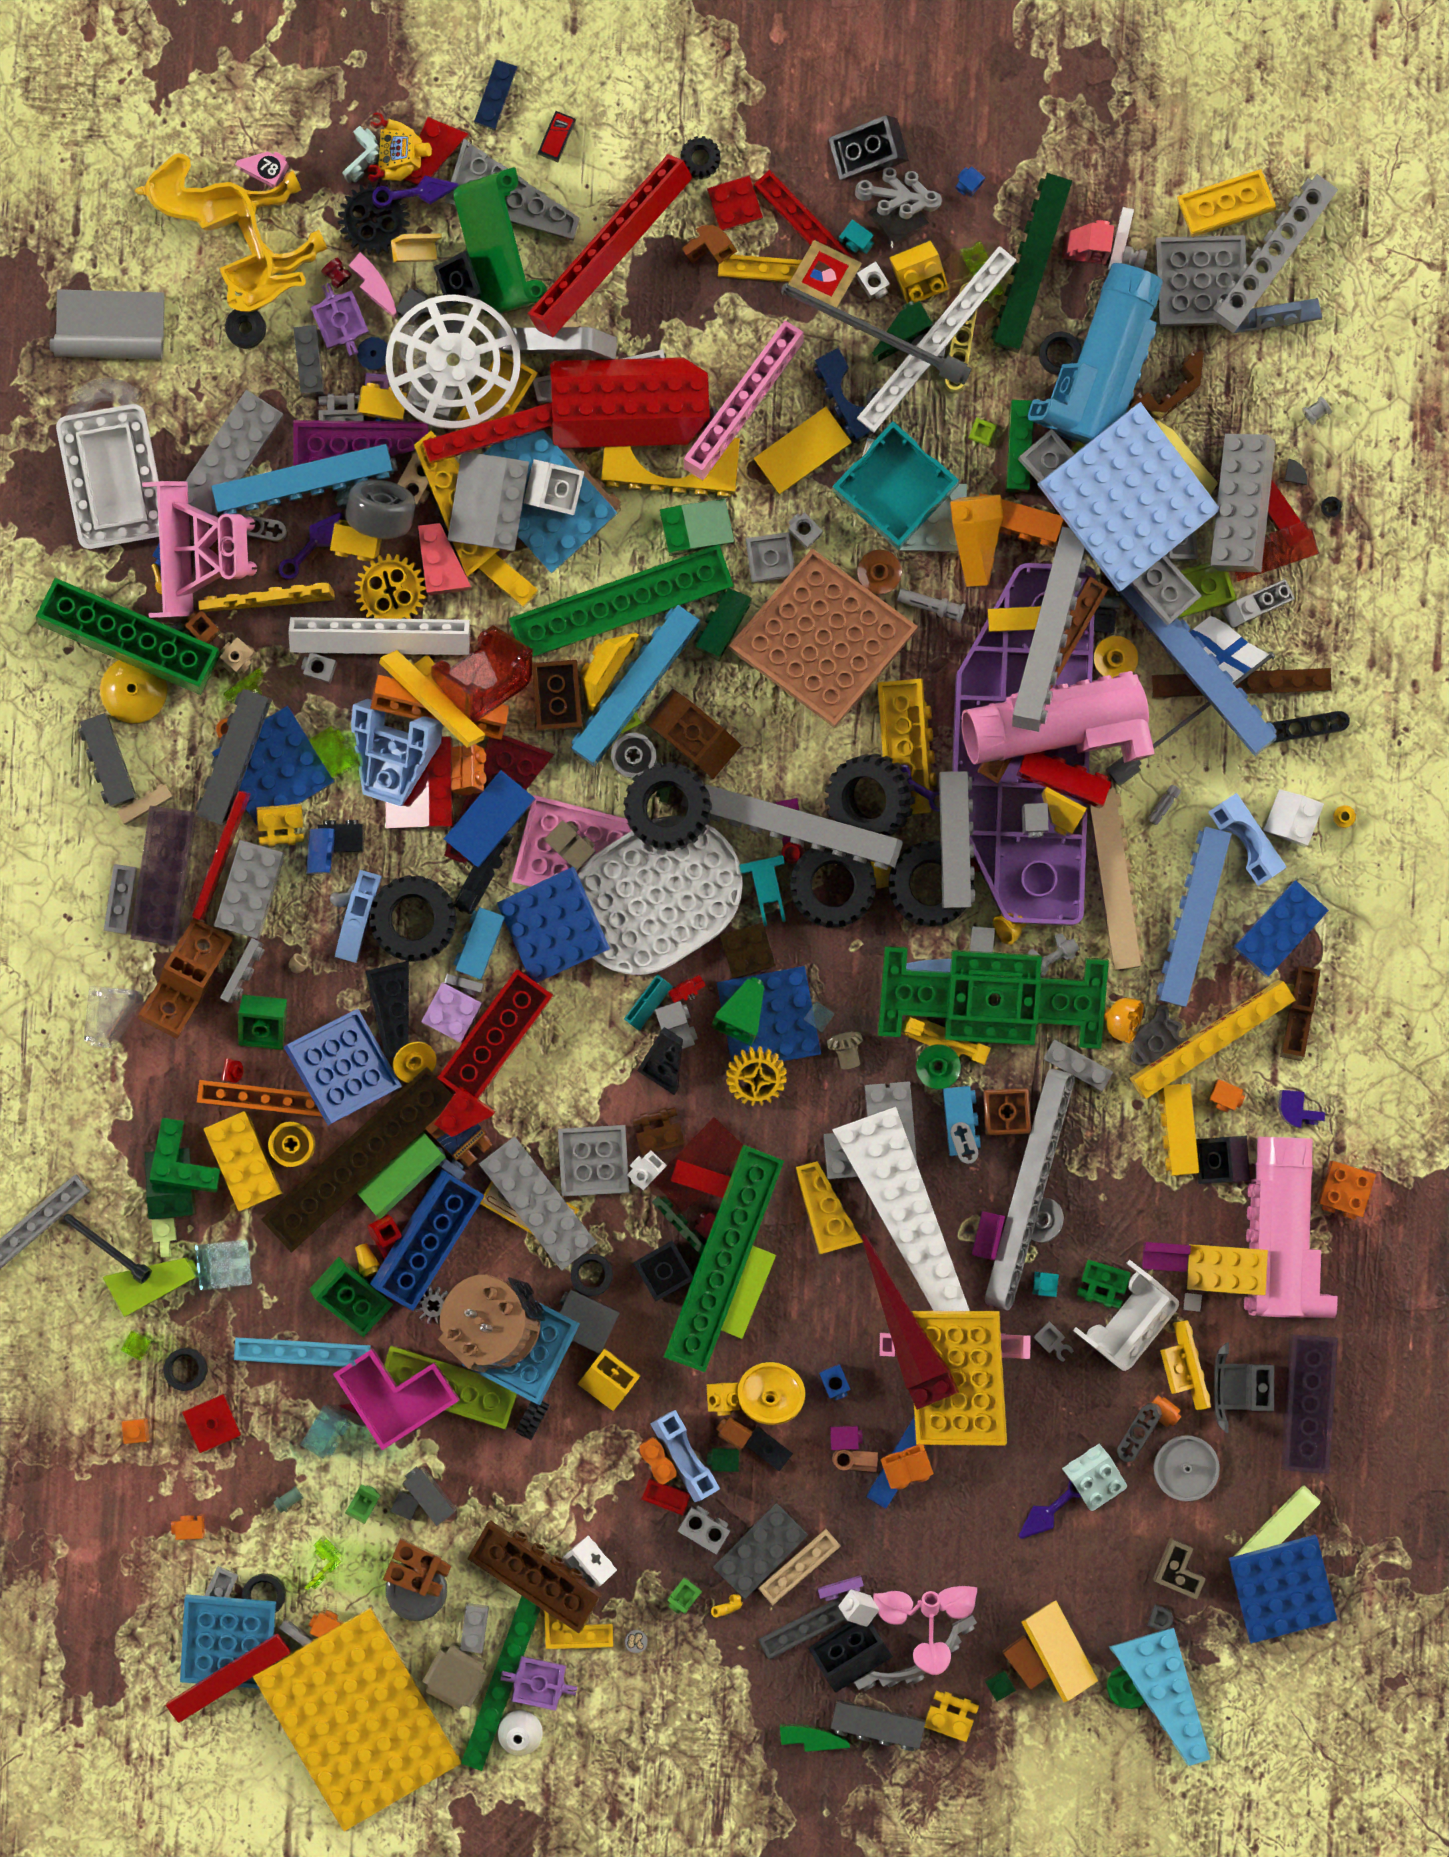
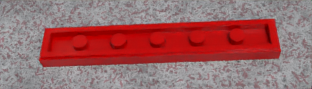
M770 169L753 184L759 193L810 246L815 240L855 259Z
M239 791L236 795L193 911V918L204 920L249 801L250 793Z
M277 1633L171 1699L165 1706L176 1721L180 1723L254 1675L289 1655L290 1649Z

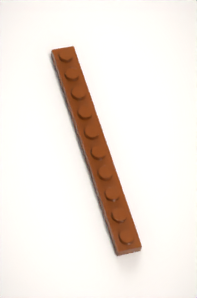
M1090 576L1086 578L1080 592L1076 596L1077 604L1075 610L1070 611V615L1073 616L1070 629L1065 630V634L1068 637L1065 648L1061 647L1060 653H1063L1061 666H1056L1055 672H1058L1057 679L1108 590L1107 586ZM1012 758L982 763L977 772L991 781L999 783Z

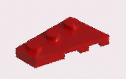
M427 117L419 137L422 143H430L432 148L431 156L421 157V167L403 180L418 186L424 176L433 177L449 156L451 157L456 151L457 147L463 142V139H467L469 134Z

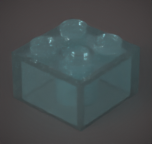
M325 1404L300 1445L323 1459L327 1455L331 1457L339 1445L336 1442L339 1435L343 1437L351 1425L348 1423L350 1417L331 1405Z

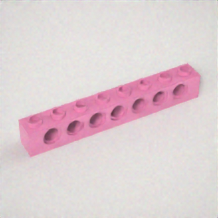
M787 321L782 323L685 456V470L701 480L705 479L804 343L802 330Z

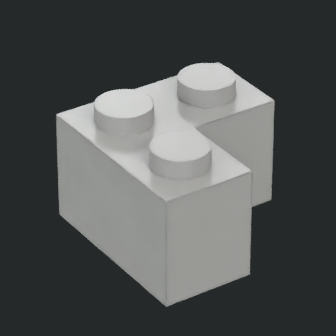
M681 1001L655 1009L661 1030L665 1027L683 1039L682 1049L695 1045L694 1040L698 1038L694 1026L689 1028L687 1019L691 1017L686 1004L682 1005Z

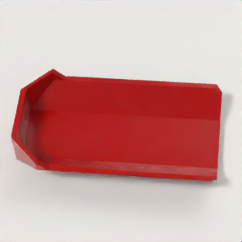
M684 357L553 361L550 364L553 443L559 448L681 445L687 447L709 423L708 373Z

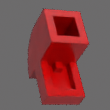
M389 1214L367 1225L372 1240L375 1241L384 1260L395 1242L402 1237L394 1219Z

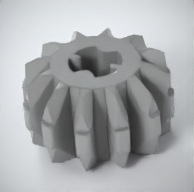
M428 1287L429 1296L424 1293L422 1296L424 1300H420L418 1303L422 1304V1307L416 1308L415 1311H424L419 1317L421 1320L427 1315L429 1316L427 1324L432 1323L433 1317H435L436 1323L440 1324L439 1315L445 1301L444 1297L449 1293L445 1291L442 1295H439L441 1287H437L435 1294H433L432 1288ZM430 1300L433 1302L437 1300L440 1303L437 1305L440 1307L438 1311L436 1309L431 1311L428 1308Z

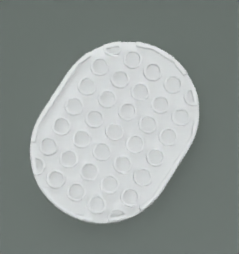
M684 816L660 817L651 821L660 827H672L680 823ZM706 824V831L697 837L698 840L694 844L690 842L686 848H676L675 851H667V849H662L661 851L646 845L631 831L594 855L581 869L578 877L610 950L592 958L606 968L630 975L651 974L670 967L718 936L734 917L742 894L740 863L732 846L725 837L716 829Z

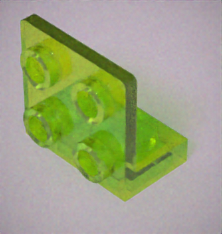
M324 1535L313 1545L316 1548L314 1552L323 1561L327 1559L329 1562L304 1587L306 1590L310 1587L315 1590L326 1578L323 1574L326 1571L331 1573L342 1562L339 1558L343 1554Z

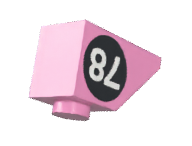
M268 151L237 160L235 164L238 170L272 188L281 183L289 168L288 163L285 161L286 157L277 152L271 154Z

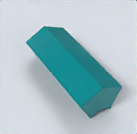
M657 974L624 1020L640 1031L673 986Z

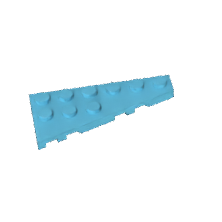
M1171 1627L1167 1630H1161L1109 1646L1120 1661L1124 1671L1132 1679L1134 1686L1152 1713L1159 1720L1163 1730L1167 1732L1173 1741V1745L1185 1763L1191 1766L1210 1760L1174 1628Z

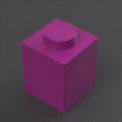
M857 1425L830 1426L831 1450L859 1449L858 1444H863L862 1430H858Z

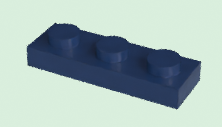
M496 59L474 120L475 124L496 131L518 69L517 66Z

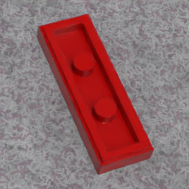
M677 1160L671 1181L723 1198L731 1177Z

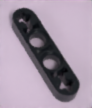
M1335 711L1272 722L1271 724L1276 730L1283 729L1281 725L1285 724V734L1287 736L1284 738V733L1277 734V738L1273 743L1341 732L1349 726L1350 718L1343 711ZM1337 715H1340L1341 719H1345V722L1341 725L1342 727H1339L1338 724L1330 725L1331 730H1327L1328 722L1325 717H1329V721L1337 719ZM1314 719H1319L1323 722V729L1321 731H1314L1312 729L1311 722ZM1291 723H1298L1301 726V733L1299 735L1290 733L1289 726Z

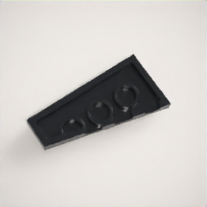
M409 961L365 971L386 1058L395 1057L396 1053L403 1046L409 1044Z

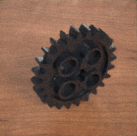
M368 183V189H364L362 185H359L360 192L357 193L352 189L353 197L345 196L348 203L340 204L344 212H338V216L344 219L338 221V225L345 226L340 230V233L348 234L344 238L345 242L352 240L351 248L354 249L358 245L359 253H362L364 249H367L369 256L372 250H376L378 256H380V249H384L386 253H389L388 246L391 245V240L401 234H408L403 228L410 226V222L404 220L410 217V213L403 212L408 206L407 204H401L404 199L400 198L392 200L391 204L386 208L376 209L372 201V195L376 188H372L371 183ZM379 192L376 195L377 201L384 200L387 202L389 196L385 192ZM358 208L366 211L365 215L361 218L354 216V211ZM388 211H392V212H393V213L390 214V215H384V214H386ZM372 215H375L377 218V223L373 224L370 221ZM385 221H393L395 223L394 227L391 230H385L383 228ZM358 223H364L358 228L355 227ZM365 229H372L374 234L370 238L362 237V232Z

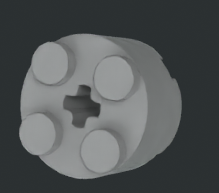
M628 733L614 743L611 751V760L618 774L633 780L636 775L639 776L643 773L642 770L644 768L654 767L656 751L654 745L646 736L639 733ZM633 751H637V755L640 756L639 759H635V762H631L630 757H627Z

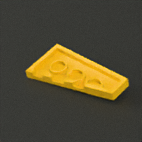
M816 1161L795 1167L819 1254L862 1243L861 1237L856 1232L852 1221L843 1209L840 1200L834 1193L819 1163Z

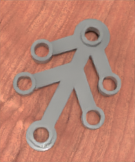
M890 167L884 169L882 178L894 189L875 187L867 180L860 181L855 189V196L861 201H868L873 195L893 198L891 201H879L877 212L880 215H888L890 211L900 206L899 215L904 219L911 218L913 214L922 209L929 212L935 211L942 202L940 194L935 191H928L918 181V174L916 172L908 171L904 179L905 184L912 186L917 192L912 193L897 179L896 170ZM909 201L916 202L913 205L905 204Z

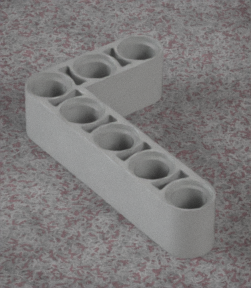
M562 327L554 337H550L536 328H511L516 337L520 354L582 353L597 360L616 359L617 337L594 328ZM504 328L498 329L497 339L508 336ZM511 345L499 348V350L506 354H513Z

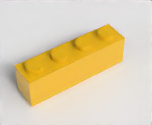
M1190 1083L1167 1085L1162 1088V1091H1158L1159 1104H1163L1164 1113H1160L1161 1126L1166 1128V1135L1163 1136V1147L1168 1149V1158H1165L1166 1171H1170L1171 1176L1199 1173Z

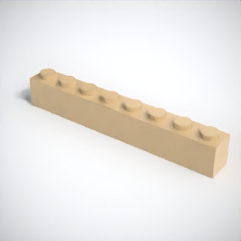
M1115 788L1109 789L1102 808L1099 809L1088 804L1113 971L1140 967L1141 962L1144 961L1143 949L1138 948L1137 941L1141 939L1140 928L1135 926L1134 917H1138L1136 904H1132L1131 895H1134L1133 882L1128 880L1131 866L1129 859L1125 860L1124 851L1128 850L1126 837L1122 838L1121 829L1124 828L1123 815L1118 813L1121 799L1120 794L1115 793Z

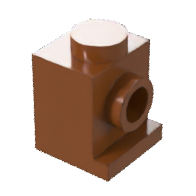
M202 610L199 613L197 611L193 612L186 619L188 623L185 626L197 639L208 644L222 633ZM201 624H205L207 627L204 632L199 631Z

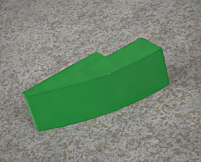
M779 1724L781 1745L804 1743L805 1752L850 1748L849 1740L823 1728L802 1724Z

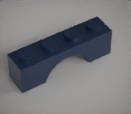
M839 348L816 359L813 371L818 380L823 379L826 385L823 389L829 399L833 398L836 403L834 410L839 419L844 418L847 424L844 428L849 438L854 437L857 442L872 434L873 432L857 419L865 407L851 404L842 393L841 382L848 372L849 366Z

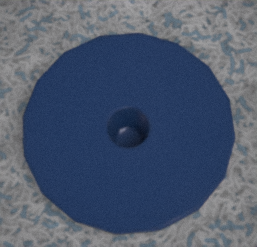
M370 337L360 343L357 349V357L363 367L369 370H376L386 364L387 344L384 340L378 337Z

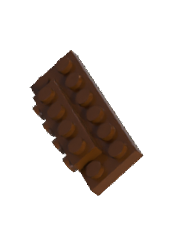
M491 1520L487 1522L467 1559L577 1633H580L602 1594L585 1583L586 1579L582 1577V1571L577 1568H568L564 1565L565 1561L557 1555L550 1556L545 1552L546 1548L539 1543L532 1544L526 1540L527 1535L522 1531L516 1530L514 1532L512 1530L508 1532Z

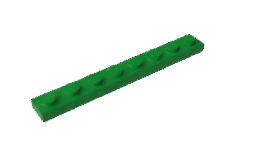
M522 1595L461 1762L463 1765L480 1771L483 1770L513 1687L512 1682L500 1680L502 1671L516 1673L521 1656L525 1654L541 1609Z

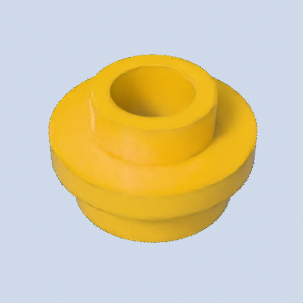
M1343 805L1334 811L1333 820L1337 826L1347 828L1355 822L1356 814L1350 806ZM1343 812H1346L1349 815V818L1346 821L1342 820L1341 814Z

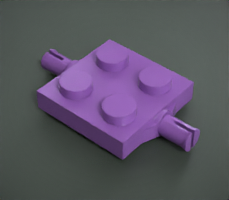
M330 283L326 284L329 292L324 284L321 288L326 299L312 306L311 309L327 349L338 345H346L349 356H354L351 347L354 354H358L354 341L358 337L369 333L352 290L344 294L334 295Z
M521 1656L519 1668L515 1674L504 1671L501 1673V1681L513 1683L512 1702L556 1711L558 1700L562 1693L575 1696V1691H577V1686L564 1683L566 1666L558 1663Z

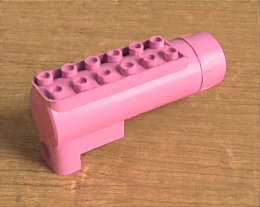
M1132 671L1120 673L1119 676H1115L1113 679L1111 675L1099 677L1098 680H1094L1092 683L1087 679L1078 681L1076 684L1070 685V687H1068V684L1054 686L1055 688L1050 689V691H1053L1051 704H1046L1045 710L1048 711L1046 723H1041L1039 732L1012 727L1013 712L1018 693L1007 697L1005 702L991 703L988 706L967 709L962 713L964 744L973 764L995 760L1003 761L1016 756L1076 745L1078 754L1121 746L1124 763L1155 755L1148 725L1149 710L1146 695L1139 682L1138 675H1133Z
M1258 1137L1257 1163H1255L1256 1179H1251V1184H1248V1197H1251V1206L1247 1208V1219L1250 1220V1229H1247L1246 1241L1249 1242V1249L1268 1250L1266 1295L1248 1294V1297H1245L1244 1309L1248 1310L1249 1315L1290 1318L1336 1317L1338 1296L1320 1294L1321 1250L1309 1249L1311 1184L1314 1166L1312 1165L1313 1139Z

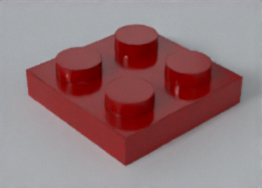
M750 175L707 188L718 226L723 231L763 219Z

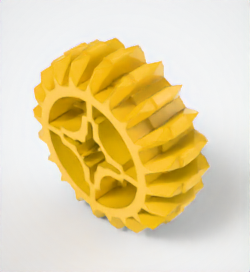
M759 1046L757 1051L750 1047L749 1053L742 1049L741 1057L734 1055L735 1062H729L728 1064L730 1069L726 1071L728 1076L726 1082L727 1085H730L729 1091L735 1093L734 1097L736 1099L742 1097L741 1100L744 1104L750 1100L751 1106L755 1105V1101H759V1104L762 1106L764 1104L763 1100L767 1099L771 1103V1096L778 1098L779 1093L777 1090L783 1091L784 1085L782 1083L787 1081L786 1076H784L787 1073L786 1068L783 1067V1060H778V1054L771 1055L769 1048L763 1052L762 1047ZM753 1063V1065H752L751 1067H749V1068H744V1067H746L747 1065ZM762 1063L770 1066L774 1070V1073H769V1070H764L762 1068ZM759 1071V1074H760V1075L757 1076V1078L755 1079V1083H754V1079H753V1078L756 1076L757 1072ZM738 1079L749 1083L751 1090L742 1086Z

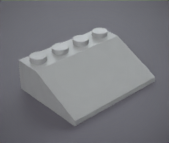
M470 452L462 454L447 540L514 552L529 462Z

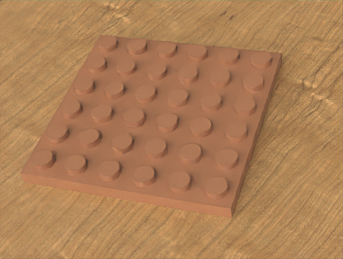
M812 548L729 645V650L835 728L915 634L918 626Z

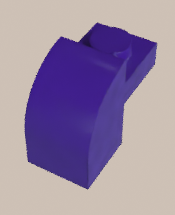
M1280 1090L1278 1109L1282 1119L1292 1127L1301 1128L1302 1119L1305 1120V1124L1318 1125L1319 1121H1325V1112L1303 1110L1305 1092Z

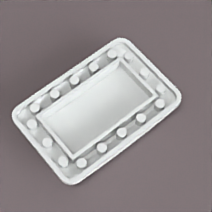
M129 404L60 418L56 424V430L79 543L84 548L93 549L159 537L157 487H142V482L159 481L144 409L140 405Z

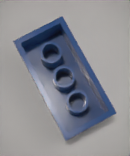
M1295 880L1232 948L1265 978L1269 977L1329 910Z

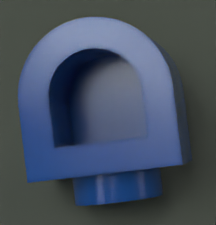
M965 167L957 177L959 181L955 188L962 195L965 196L967 194L969 197H972L983 184L986 177L974 167L969 169Z

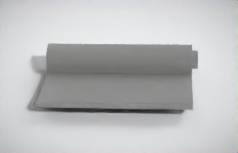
M57 289L56 334L54 338L50 339V352H54L55 357L162 360L164 349L165 293Z

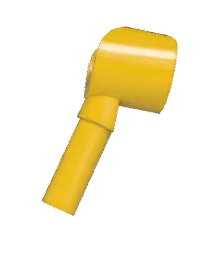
M153 564L152 568L156 580L155 587L157 592L162 594L161 575L157 564Z

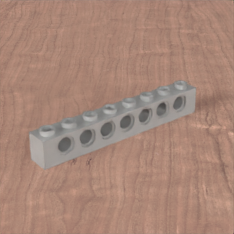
M1318 174L1312 180L1308 177L1301 187L1304 192L1300 197L1295 195L1288 206L1291 209L1288 214L1285 212L1281 214L1275 222L1279 225L1275 231L1270 229L1263 239L1266 244L1263 248L1258 246L1251 255V258L1254 259L1250 266L1245 264L1238 273L1241 276L1237 283L1232 281L1225 291L1228 293L1226 299L1220 298L1213 307L1216 312L1212 318L1232 333L1242 323L1338 191L1336 187ZM1306 197H1312L1315 200V204L1308 203ZM1294 214L1301 215L1303 221H1297L1294 218ZM1281 231L1288 232L1290 239L1284 238ZM1269 248L1275 249L1278 256L1271 255ZM1256 266L1264 267L1265 273L1258 272ZM1243 283L1251 284L1253 290L1245 289ZM1231 300L1238 301L1240 308L1233 307Z

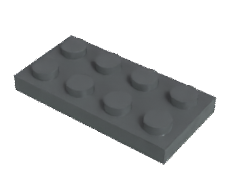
M775 1503L713 1568L746 1599L808 1536V1533Z

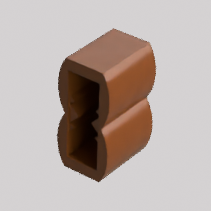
M731 1416L728 1419L723 1417L716 1429L719 1431L718 1436L740 1451L753 1433L752 1430Z

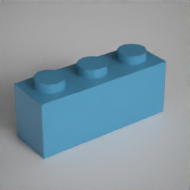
M479 907L478 911H473L469 922L473 925L470 932H465L461 943L465 945L462 953H457L453 964L457 966L456 971L482 980L505 916Z
M970 1086L942 1089L949 1156L957 1155L950 1130L958 1122L969 1125L977 1149L981 1148L980 1136L975 1135L974 1127L978 1126L977 1112L973 1113L972 1104H976L975 1090H971ZM957 1126V1131L954 1132L955 1136H960L962 1142L966 1141L964 1134L967 1132L966 1128L962 1129L961 1126ZM967 1143L963 1144L965 1152L962 1155L974 1154V1150L968 1149Z

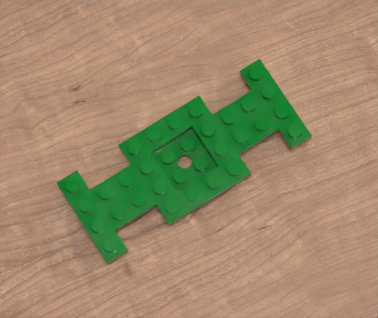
M884 946L878 1036L901 1037L902 1015L946 1018L944 1038L945 1040L1035 1045L1036 1025L1038 1023L1079 1025L1078 1047L1102 1048L1109 967L1108 959L1085 958L1084 980L1040 977L1041 955L952 950L950 972L906 969L907 947ZM993 993L1000 995V1002L996 1005H991L988 1002L989 996Z

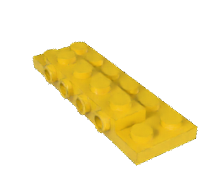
M923 679L878 682L883 757L888 756L892 758V763L898 762L901 765H908L912 780L924 788L933 791V786H936L937 779L935 772L932 773L931 764L935 763V754L933 750H930L929 744L930 741H933V730L928 728V719L932 718L931 707L927 706L924 700ZM911 791V796L915 797V804L910 805V808L913 809L912 815L933 813L929 800Z

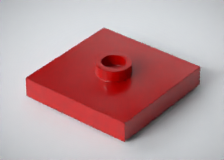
M224 1394L182 1412L199 1454L242 1435Z

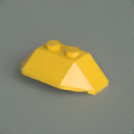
M631 633L607 639L602 644L598 643L592 652V655L595 657L591 663L586 662L580 672L583 675L581 679L590 712L594 713L638 641L639 634Z

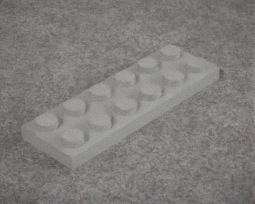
M246 390L186 479L188 484V504L217 517L219 513L217 512L211 486L243 478L284 414Z
M515 1136L479 1163L561 1271L597 1244L596 1240Z

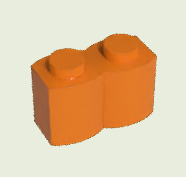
M653 1436L640 1444L641 1456L651 1465L653 1476L660 1484L663 1485L677 1476L674 1464L670 1458L665 1456L664 1447L656 1437Z
M923 1444L910 1447L902 1452L890 1454L881 1459L891 1489H903L912 1481H926L934 1474Z

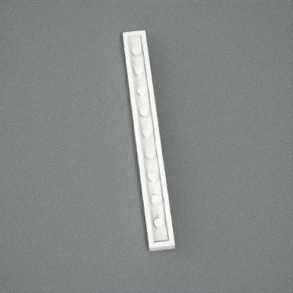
M999 246L916 347L938 357L1014 265L1016 259ZM909 354L857 419L875 433L931 364Z

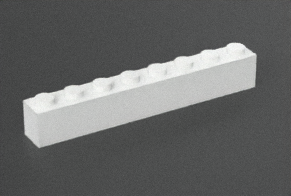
M290 617V652L389 654L398 650L401 654L469 655L470 620Z

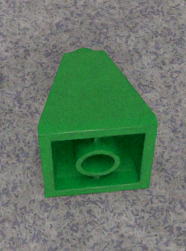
M754 977L747 979L716 1013L711 1028L752 1046L758 1033L764 993L763 982Z

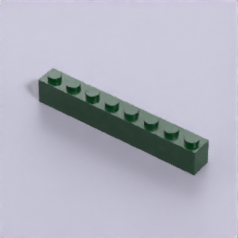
M1050 173L1046 174L1045 179L1040 178L1037 191L1041 193L1039 200L1034 199L1030 212L1034 213L1032 221L1027 220L1024 233L1028 235L1025 242H1020L1017 254L1021 255L1019 263H1014L1010 274L1014 276L1012 284H1007L1004 296L1008 297L1006 305L1001 304L997 317L1001 318L999 327L994 326L991 338L995 339L993 346L1015 353L1020 351L1073 180Z

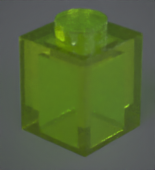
M134 1329L131 1330L121 1351L142 1361L154 1340Z

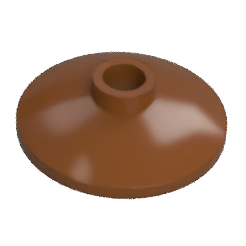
M881 549L873 550L865 554L860 560L857 576L860 584L872 593L885 594L895 589L899 584L902 576V567L898 558L891 552ZM881 569L884 574L878 577L875 575V571Z

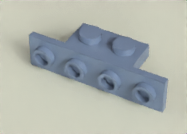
M1315 298L1252 308L1249 312V323L1240 324L1234 333L1322 320L1319 300Z

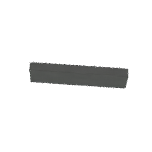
M839 1598L759 1638L758 1641L768 1660L847 1620L838 1607L841 1603Z

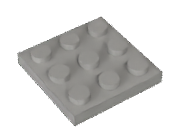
M625 1125L558 1129L562 1196L629 1192Z

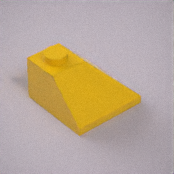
M1046 787L1042 792V798L1044 803H1048L1050 824L1055 827V832L1066 836V834L1072 835L1087 808Z

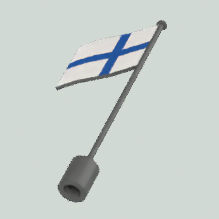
M1209 616L1190 631L1194 638L1197 636L1204 643L1205 647L1203 649L1208 655L1212 653L1219 661L1217 666L1222 672L1226 670L1232 676L1234 686L1268 660L1275 658L1273 652L1266 653L1255 647L1226 623L1212 616ZM1209 702L1205 703L1153 744V748L1155 749L1211 704ZM1122 756L1109 766L1106 771L1120 787L1141 771L1139 768L1141 762L1137 760L1124 763Z

